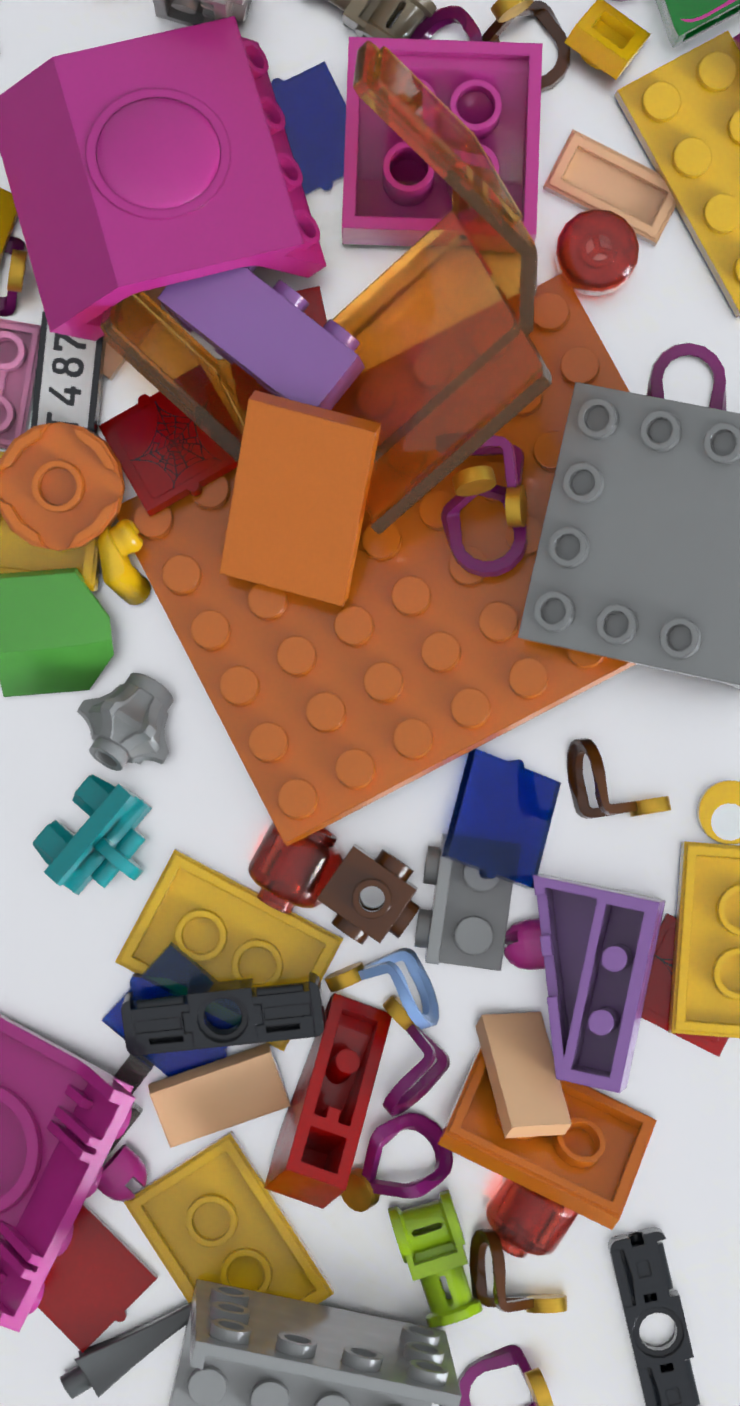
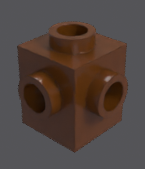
M356 844L353 845L317 897L318 901L337 913L331 923L362 945L368 936L381 943L388 932L399 938L420 908L419 905L411 901L417 891V887L410 883L408 879L414 870L384 849L375 858ZM369 886L377 887L383 892L385 900L377 907H369L363 903L361 891Z

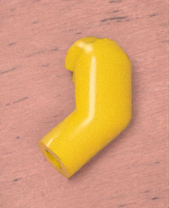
M122 519L115 526L107 527L97 538L102 576L105 584L126 603L138 605L148 598L151 586L148 579L131 564L128 554L139 551L143 545V540L137 535L140 532L133 521Z

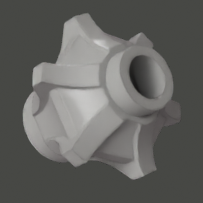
M131 673L126 682L120 684L111 693L100 698L83 700L77 712L89 726L91 739L94 741L89 752L93 758L105 767L115 771H121L126 763L141 765L144 760L163 764L169 754L164 728L168 718L167 711L173 703L171 693L151 677L141 673Z

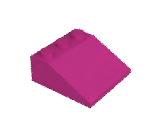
M349 37L342 244L533 251L537 234L543 43Z

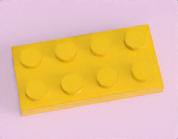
M726 31L618 89L614 96L654 169L666 182L677 204L676 209L735 316L738 317L740 316V51L729 31Z

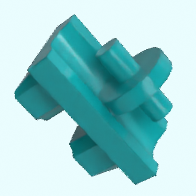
M93 774L89 775L75 791L72 799L75 804L90 816L79 831L73 834L65 825L55 820L47 824L33 841V846L49 865L44 873L57 885H64L77 895L83 891L92 879L103 888H106L119 871L136 881L142 874L143 869L131 857L146 839L135 828L152 809L139 796L120 784L115 787Z

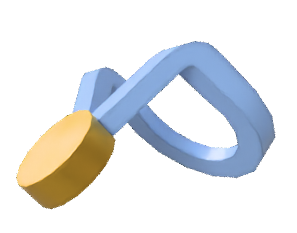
M410 948L398 949L365 966L363 962L349 965L325 978L330 992H335L361 980L388 973L394 982L401 1003L413 1023L420 1029L429 1028L438 1023L439 1007L435 991L415 951ZM403 961L419 992L423 1013L420 1012L406 979L400 968L395 964L396 962Z

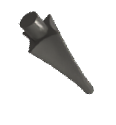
M191 1302L154 1321L90 1346L83 1353L78 1351L80 1357L75 1359L78 1366L60 1376L61 1383L68 1395L74 1399L93 1387L99 1398L131 1368L187 1324Z

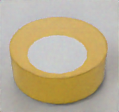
M725 780L711 785L703 792L697 805V819L701 829L708 837L723 844L740 843V782Z

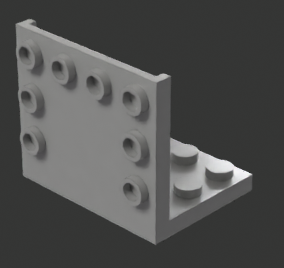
M575 382L518 638L718 681L740 689V413Z
M197 1279L168 1406H432V1403L439 1406H459L462 1395L446 1331Z

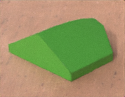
M66 568L0 574V683L3 696L11 697L90 690L114 655L110 616L87 587L78 569Z

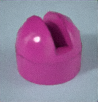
M539 918L526 919L514 923L506 931L505 944L508 946L504 950V955L507 960L519 969H545L544 956H542Z
M124 1144L103 1166L102 1178L97 1189L114 1201L125 1202L136 1198L135 1195L125 1185L133 1178L145 1188L148 1176L146 1166L141 1158Z

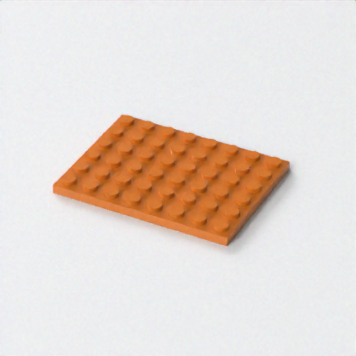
M564 272L353 382L332 408V411L381 423L349 597L343 607L219 573L237 468L203 486L202 493L199 496L194 497L189 494L151 517L145 510L138 495L121 504L117 519L118 521L122 519L131 520L138 528L140 533L137 535L143 540V545L135 554L287 847L636 665L630 662L518 638L575 382L630 392ZM457 434L502 436L524 452L521 485H524L527 497L526 527L528 545L522 560L512 570L494 577H480L468 573L456 562L449 547L441 520L444 506L457 495L452 482V477L457 472L474 466H490L494 470L496 485L507 487L504 456L443 454L438 449L439 437ZM241 441L232 446L238 458ZM477 495L460 511L462 544L466 552L473 558L482 561H494L503 557L511 549L514 541V530L507 525L505 508L501 501Z

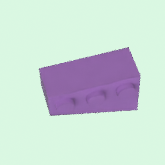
M258 266L241 267L167 285L157 297L180 326L190 333L192 331L197 333L216 348L215 351L231 364L234 362L272 395L332 410L365 368L359 355L354 352L360 344L355 337L331 319L328 320L324 327L320 326L304 313L309 303L299 293L281 280H278L273 288L253 273Z
M544 874L533 875L541 929L542 956H544L548 991L547 1004L556 1079L621 1093L627 1088L666 901Z

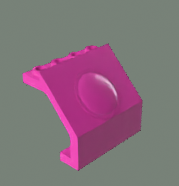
M235 16L54 56L0 95V153L50 332L96 341L113 330L108 309L123 299L139 292L247 266L265 267L306 278L327 266L319 242V227L311 216L302 187L303 175L293 157L284 128L286 124L285 116L276 101L267 72L269 69L268 60L260 48L259 42L241 37Z
M0 1014V1326L20 1332L28 1314L33 1313L42 1300L45 1288L44 1281L56 1257L63 1254L71 1242L74 1230L73 1223L85 1199L90 1197L99 1186L103 1172L102 1165L114 1141L125 1133L131 1119V1107L136 1098L131 1094L134 1086Z

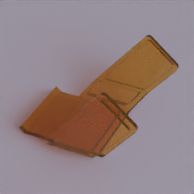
M367 40L357 50L353 80L355 92L452 187V211L332 319L360 342L354 352L359 355L365 366L363 371L332 408V411L381 423L366 502V509L371 516L370 527L380 535L552 384V374L529 336L534 328V296L537 293L538 256L535 243L521 221L523 218L522 213L475 134L387 47L383 46L379 49L374 43ZM144 292L133 294L104 311L100 327L104 333L105 341L238 463L248 400L255 390L267 394L271 393L256 382L257 380L234 362L231 364L226 359H216Z

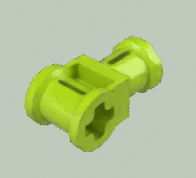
M449 1189L439 1192L438 1200L403 1211L398 1206L388 1208L403 1261L408 1264L412 1280L420 1279L430 1310V1313L425 1317L428 1327L450 1325L480 1313L483 1310L479 1299L472 1297L463 1269V1265L468 1264L463 1246L466 1243ZM440 1276H445L452 1296L451 1299H448L445 1295Z

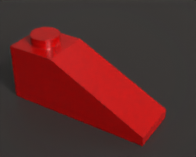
M336 993L329 999L324 1012V1031L320 1036L315 1037L290 1102L291 1106L288 1108L282 1123L264 1189L324 1209L346 1191L392 1019L388 1012Z

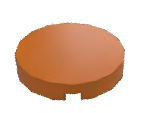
M63 422L33 426L13 439L0 458V513L11 531L32 546L56 551L85 547L97 539L107 527H110L120 513L125 490L121 463L109 444L86 427Z

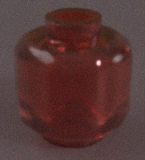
M591 209L578 213L564 225L557 238L554 259L559 275L570 287L583 295L602 296L615 292L629 280L638 263L639 243L635 230L625 218L611 210ZM592 239L594 249L587 253L586 244ZM600 240L606 242L610 249L602 247ZM598 254L607 256V258L603 260L593 259Z
M272 823L248 867L249 876L261 887L257 898L285 914H291L295 906L310 909L318 907L321 902L317 900V897L343 860L341 853L334 846L337 837L323 828L286 846L276 826Z
M505 1177L500 1182L485 1209L487 1221L495 1233H497L502 1249L518 1258H525L528 1253L537 1256L552 1254L558 1248L579 1215Z

